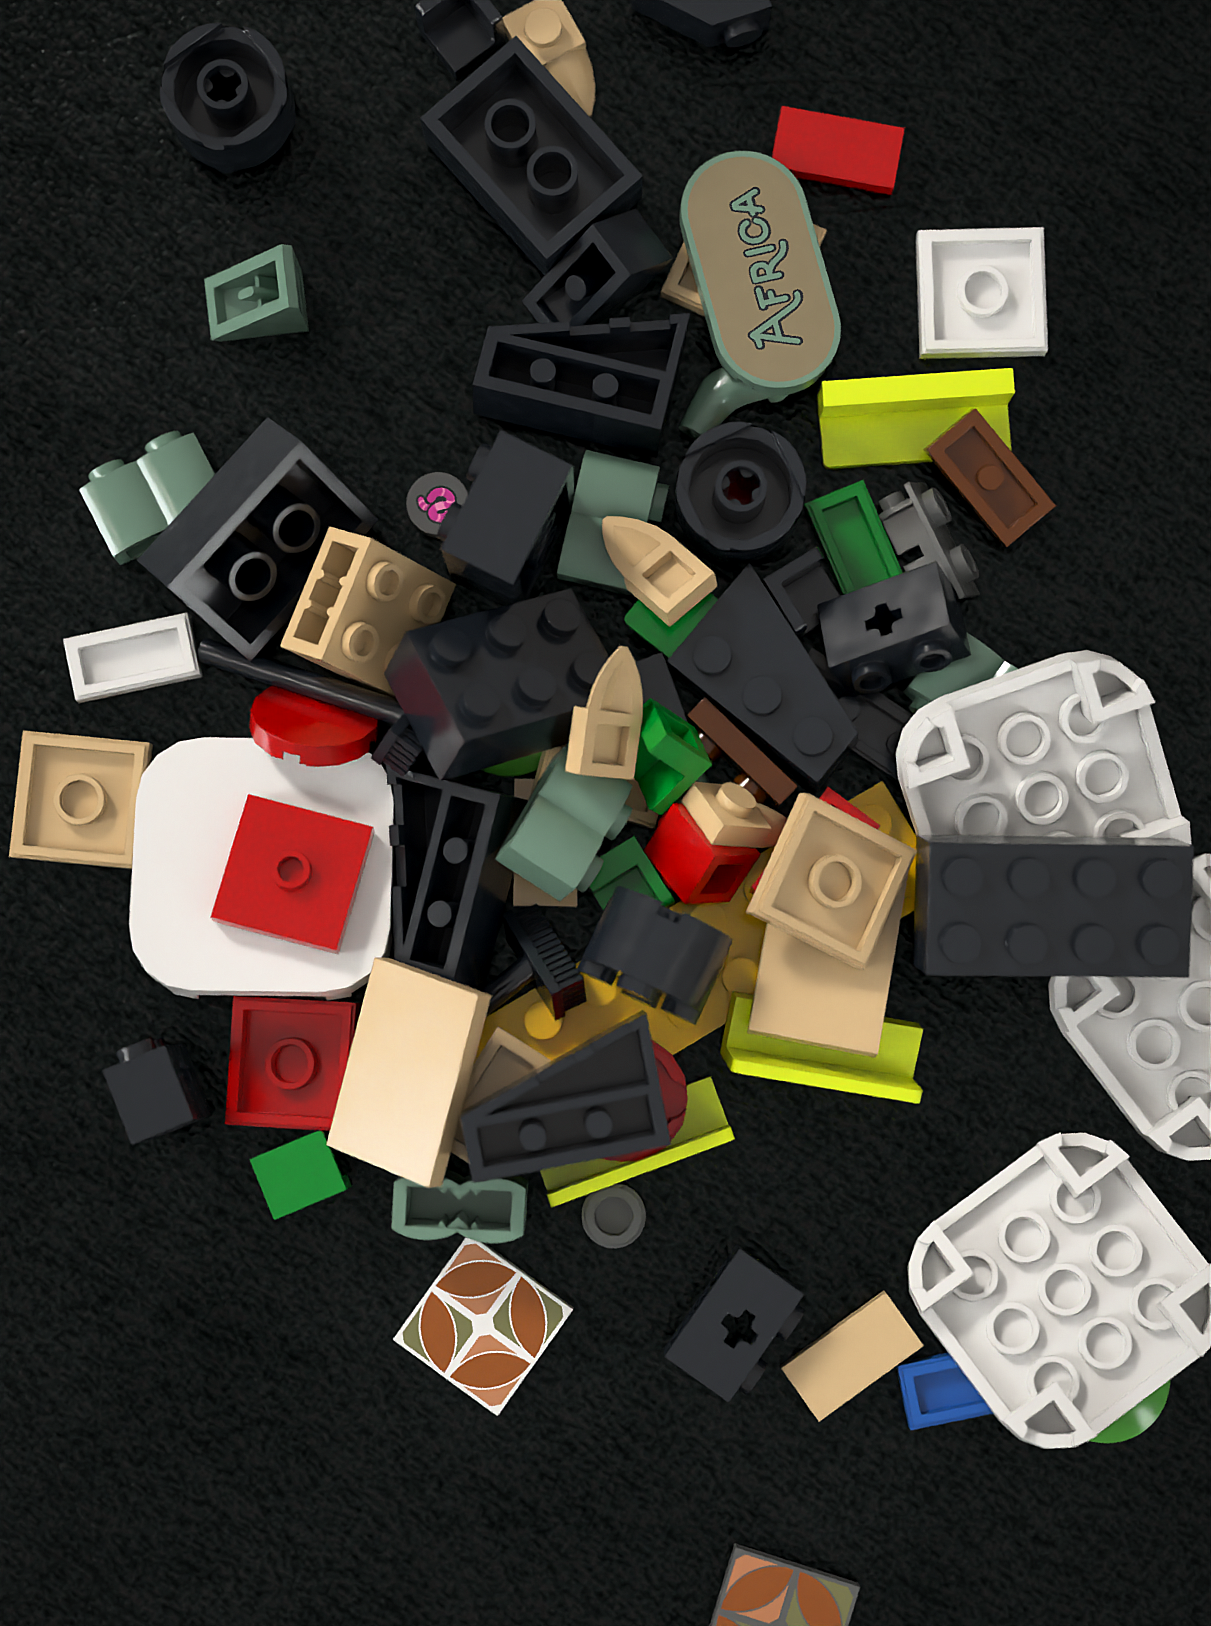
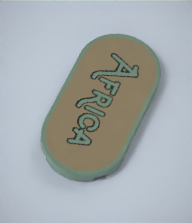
M733 151L718 155L701 165L691 176L685 187L680 207L681 232L716 356L728 374L735 380L739 378L745 384L751 385L752 390L767 395H787L799 392L813 385L831 364L841 335L839 312L803 189L788 168L767 155L752 151Z

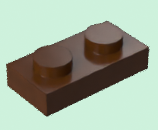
M976 408L968 411L923 449L1004 547L1009 546L1056 506Z
M706 697L687 715L686 719L689 724L696 728L710 761L715 763L721 756L738 773V776L732 782L748 790L757 803L763 805L767 801L776 810L798 787Z

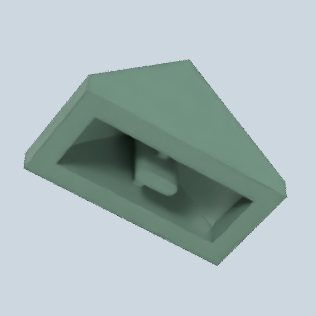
M281 244L204 279L211 340L229 341L309 331L302 270L291 245Z

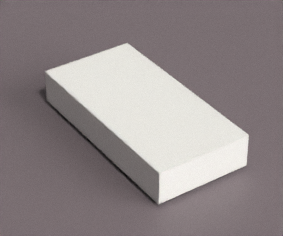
M188 613L63 639L75 700L79 703L203 677L201 664L197 658L198 650L191 616Z

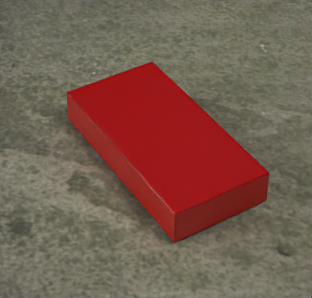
M782 106L772 158L782 163L796 178L892 195L905 128Z

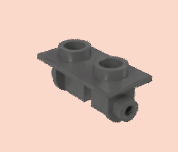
M907 482L904 484V487L910 498L905 500L902 492L898 491L878 502L883 511L879 518L897 555H902L918 546L924 555L904 566L906 572L937 561L953 585L959 599L980 595L974 583V580L979 578L977 565L963 544L956 546L946 526V523L952 520L949 508L936 488L928 489L925 482Z

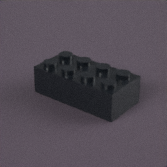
M916 835L913 964L925 975L1189 978L1193 845L1175 838Z

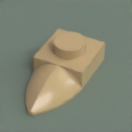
M534 0L502 17L504 32L508 39L511 40L517 36L587 115L591 117L595 101L593 68L586 51V42L563 1Z
M606 516L602 520L605 548L612 563L624 577L627 590L669 627L717 587L715 573L673 536L657 526L628 517Z
M620 646L600 670L591 689L587 706H574L566 772L634 780L643 716V693L635 660L626 646Z
M694 782L681 800L711 845L753 848L774 847L788 819L777 811L757 803L748 790L735 783Z

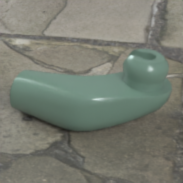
M722 367L708 374L702 380L679 424V429L690 438L696 440L706 431L721 425L736 409L767 398L771 403L784 400L788 394L767 395L752 390L751 385L745 384L739 378L735 380Z

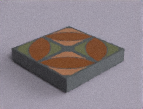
M735 1543L710 1626H848L860 1586L858 1582Z

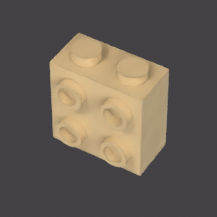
M329 527L280 647L361 686L396 698L384 675L389 662L406 631L441 622L456 584L372 538Z

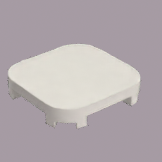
M1083 650L1063 653L943 695L918 709L903 728L895 753L899 783L916 835L1175 838L1191 844L1190 822L1180 812L1150 704L1155 703V700L1145 681L1111 656Z
M202 737L180 741L158 754L142 775L136 797L129 927L133 951L146 972L174 994L199 999V995L325 996L327 1001L351 997L352 992L367 984L374 958H389L394 939L392 935L391 888L393 887L394 846H390L389 825H394L393 787L387 785V773L381 764L378 765L371 759L372 754L367 752L361 758L342 765L311 767L299 764V755L284 752L283 760L275 758L259 747L253 738ZM248 794L373 826L375 831L339 955L213 922L210 918Z
M1205 853L1194 856L1189 978L1051 976L1048 984L1050 1010L1060 1031L1138 1134L1157 1151L1188 1161L1211 1159V854Z
M1059 1132L1038 1142L1035 1147L936 1221L934 1220L917 1239L908 1264L909 1293L920 1316L999 1422L1019 1440L1043 1449L1075 1447L1096 1437L1098 1433L1197 1358L1203 1356L1211 1347V1264H1208L1127 1160L1130 1156L1111 1139L1107 1141L1087 1133L1061 1134Z

